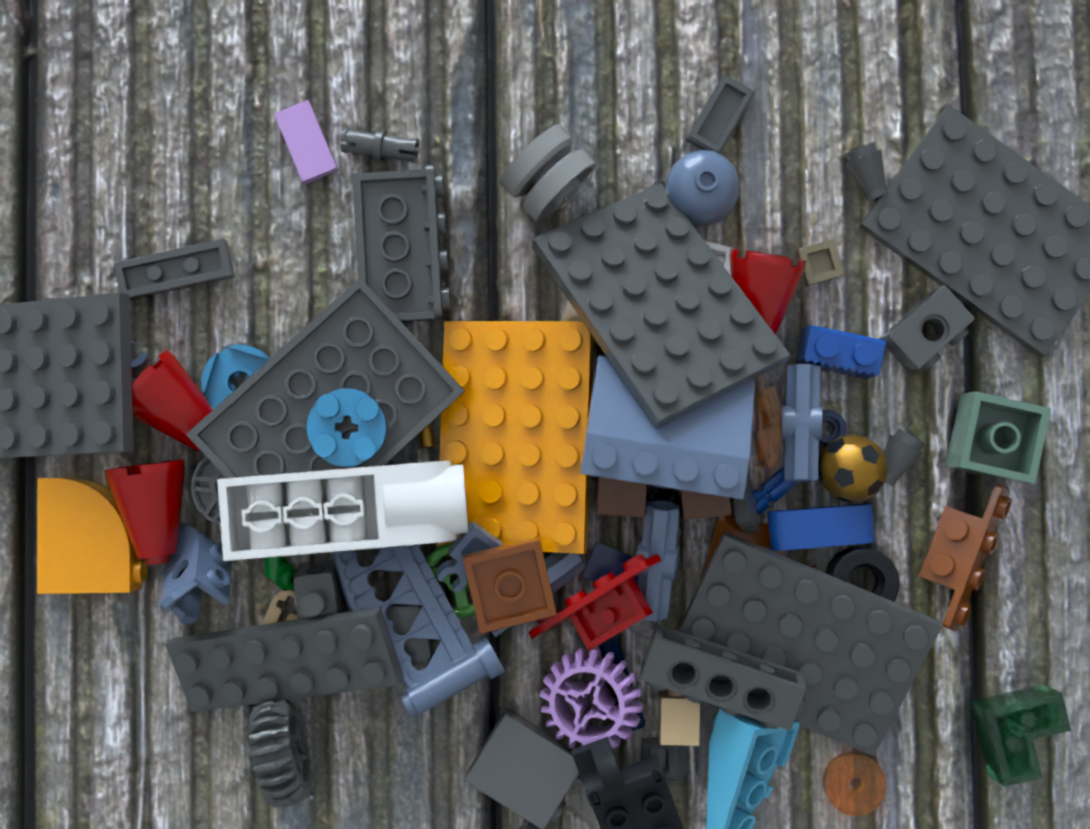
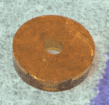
M848 751L835 756L827 764L822 778L823 790L827 799L837 810L846 815L863 816L873 812L882 803L886 794L887 784L883 770L872 758L861 752ZM853 778H859V786L856 789H849V781Z

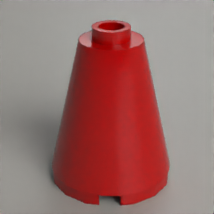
M731 248L729 255L731 277L776 335L804 273L807 261L797 259V265L793 266L791 265L792 259H788V257L746 250L745 258L738 257L739 250Z
M166 349L158 356L160 358L154 366L149 365L132 383L133 418L199 452L200 449L186 434L214 409L175 355Z
M184 459L106 469L107 482L137 559H146V565L170 562L169 555L177 553L185 477Z

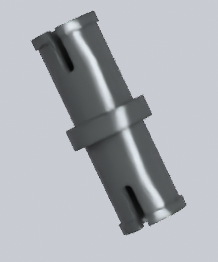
M349 128L343 129L341 141H345V144H341V151L344 153L373 156L374 160L378 161L390 158L416 163L419 150L415 148L419 147V139L389 136L386 131L377 130L376 133L350 130Z

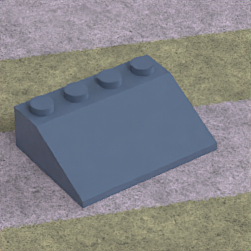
M598 356L579 474L744 499L750 460L755 381L751 380L656 428L608 357Z

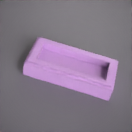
M309 100L274 114L304 185L339 171Z

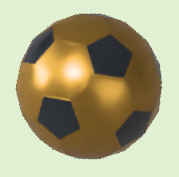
M855 434L840 436L829 443L822 451L818 463V475L822 485L833 497L844 502L852 503L868 500L880 491L885 484L888 474L887 459L881 448L867 437Z

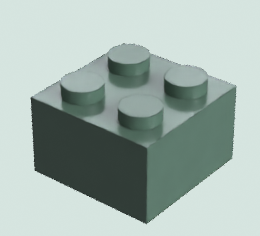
M976 391L960 394L945 467L1018 484H1036L1051 408Z

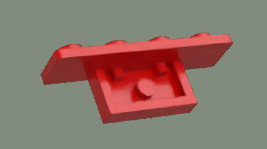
M641 553L622 564L625 570L623 573L615 577L614 573L611 572L592 583L596 590L588 595L582 590L564 601L567 608L561 612H558L557 608H555L557 615L537 620L539 625L528 632L533 639L552 630L570 618L586 648L590 651L653 614L634 578L662 561L660 556L657 554L645 559Z

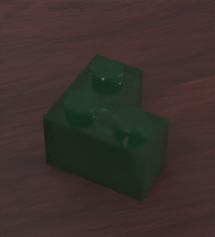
M1042 684L970 701L988 776L1004 787L1043 778L1033 739L1071 731L1062 692Z

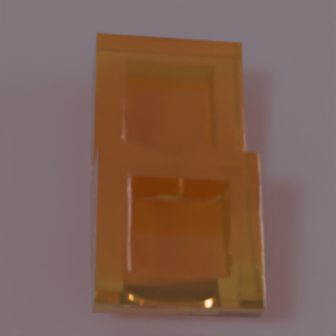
M775 386L755 392L765 429L753 432L761 468L774 467L780 449L781 412Z

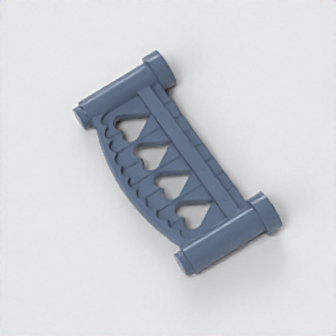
M417 544L381 547L372 565L366 568L359 566L357 561L359 555L351 550L332 552L340 586L350 611L378 607L382 609L404 675L401 682L404 683L407 692L401 694L400 697L411 716L416 713L421 715L487 676L492 680L505 672L487 638L472 645ZM374 571L404 573L390 599L379 601L375 595L377 588L370 586L368 583L369 575ZM394 604L422 606L409 632L405 635H397L393 629L395 622L390 621L386 617L387 608ZM409 639L441 640L428 666L423 670L415 669L412 665L413 656L406 654L404 650L406 641Z

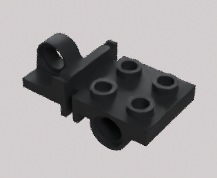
M608 737L571 750L587 798L601 829H684L656 754L620 769Z

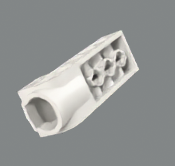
M451 460L217 479L223 561L438 543L457 540V534H468L463 464L451 465Z

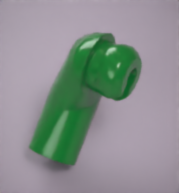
M284 556L265 557V575L284 591L294 590L293 580L298 570L284 560Z

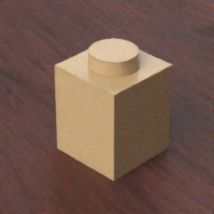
M668 689L667 692L658 691L657 738L660 745L699 746L700 703L689 701L683 694Z

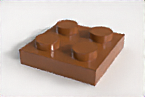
M539 537L462 555L480 634L557 615Z

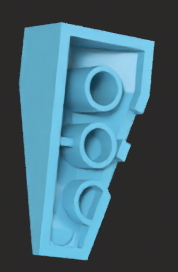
M719 709L713 721L714 728L709 741L706 829H753L756 819L752 814L763 798H769L773 787L768 783L778 764L785 767L799 731V721L794 720L790 731L780 727L772 729L763 726L757 719L742 714L740 716H733Z

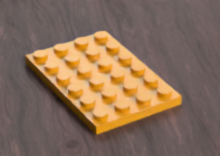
M444 321L443 368L465 392L441 413L439 461L451 460V465L463 464L468 525L473 520L502 541L503 545L539 537L543 552L587 553L589 475L579 473L592 397L594 337L583 321ZM455 540L447 542H438L436 543V547H440L447 543L455 542Z

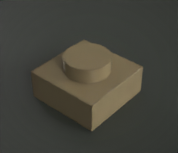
M834 239L795 251L797 259L807 261L802 275L805 287L845 275Z

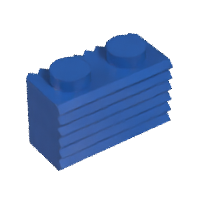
M810 325L802 329L795 363L820 366V371L825 369L827 372L833 371L834 374L840 372L841 375L848 374L849 377H862L865 380L880 374L886 341Z

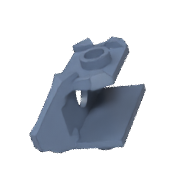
M180 523L177 553L169 555L170 562L165 563L161 573L164 577L162 595L157 603L164 614L172 610L180 619V623L190 625L199 620L202 590L225 606L229 603L232 560L223 561L221 543H215L195 527ZM187 565L185 571L183 573L180 572Z

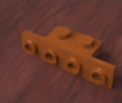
M995 484L983 518L945 506L919 577L955 590L942 623L943 627L955 632L958 630L959 625L964 626L968 621L972 608L968 601L972 590L977 591L983 582L985 569L981 568L986 554L991 555L998 541V534L995 533L999 519L1004 520L1007 517L1011 507L1012 498L1008 497L1009 491L1003 485Z

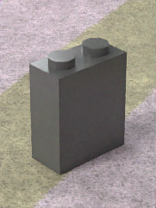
M506 707L468 768L464 781L538 828L545 829L549 820L553 823L558 820L566 805V802L562 799L569 788L575 790L582 779L571 753L573 748H569L565 743Z

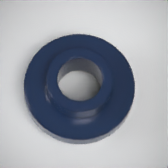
M822 410V423H830L832 432L828 436L822 434V441H819V446L827 447L829 443L838 437L845 436L846 423L839 413L833 410Z

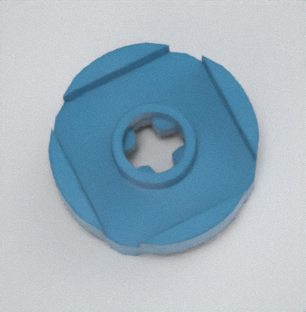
M233 345L212 356L204 367L201 379L203 393L206 394L212 408L215 409L237 389V386L232 384L233 377H240L242 372H245L248 379L270 359L268 355L248 345Z
M350 388L337 389L321 396L311 409L307 421V435L314 452L328 463L341 467L358 466L371 459L383 446L387 434L386 418L378 403L366 393ZM349 416L351 417V422L358 425V431L352 432L350 439H343L342 432L336 431L337 423H343L344 417Z

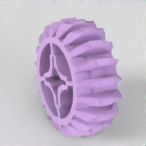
M579 648L575 652V656L568 652L562 656V663L556 661L551 666L553 674H547L543 679V683L547 688L540 692L539 697L549 702L541 707V712L552 715L546 722V727L557 725L560 730L556 734V739H562L565 735L570 738L568 742L569 748H574L578 742H581L582 746L605 737H608L613 749L617 748L621 744V738L629 739L633 733L631 727H637L640 722V718L636 713L642 711L644 704L636 700V698L642 694V688L631 686L637 678L636 673L625 675L623 672L627 666V661L623 660L618 665L612 663L614 652H608L604 659L601 658L599 648L592 649L589 655L584 648ZM582 672L596 674L590 683H584L579 680L575 683L568 679L569 676ZM607 683L613 687L618 699L610 695ZM595 689V692H594V694H593V697H594V699H593V704H594L595 706H593V707L587 712V710H588V708H589V706H590V703H589L590 697L588 696V694H590V693ZM566 701L575 709V716L571 713ZM596 717L603 720L609 718L615 721L610 725L602 727L588 725L589 721Z

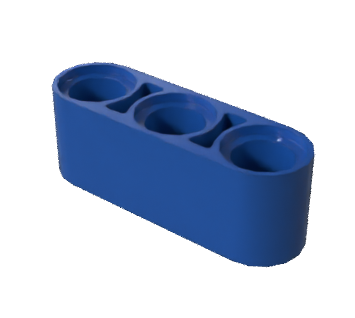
M851 504L767 512L770 550H797L875 542L872 504Z

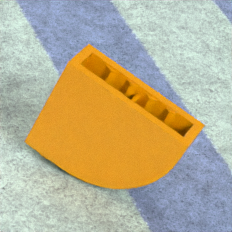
M38 478L37 594L130 593L141 590L142 583L145 582L147 576L146 562L136 557L112 492L97 483L84 479Z

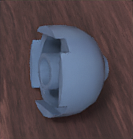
M697 150L684 155L672 166L665 181V189L672 204L686 215L694 227L720 223L732 212L739 198L740 180L736 168L725 156L715 151Z

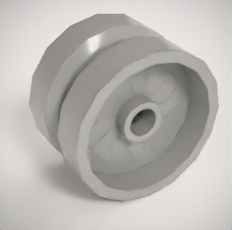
M560 124L550 127L535 138L512 161L500 179V184L513 198L528 194L524 201V210L536 222L544 220L567 202L591 176L597 166L594 159L584 149L569 153L572 149L573 137Z

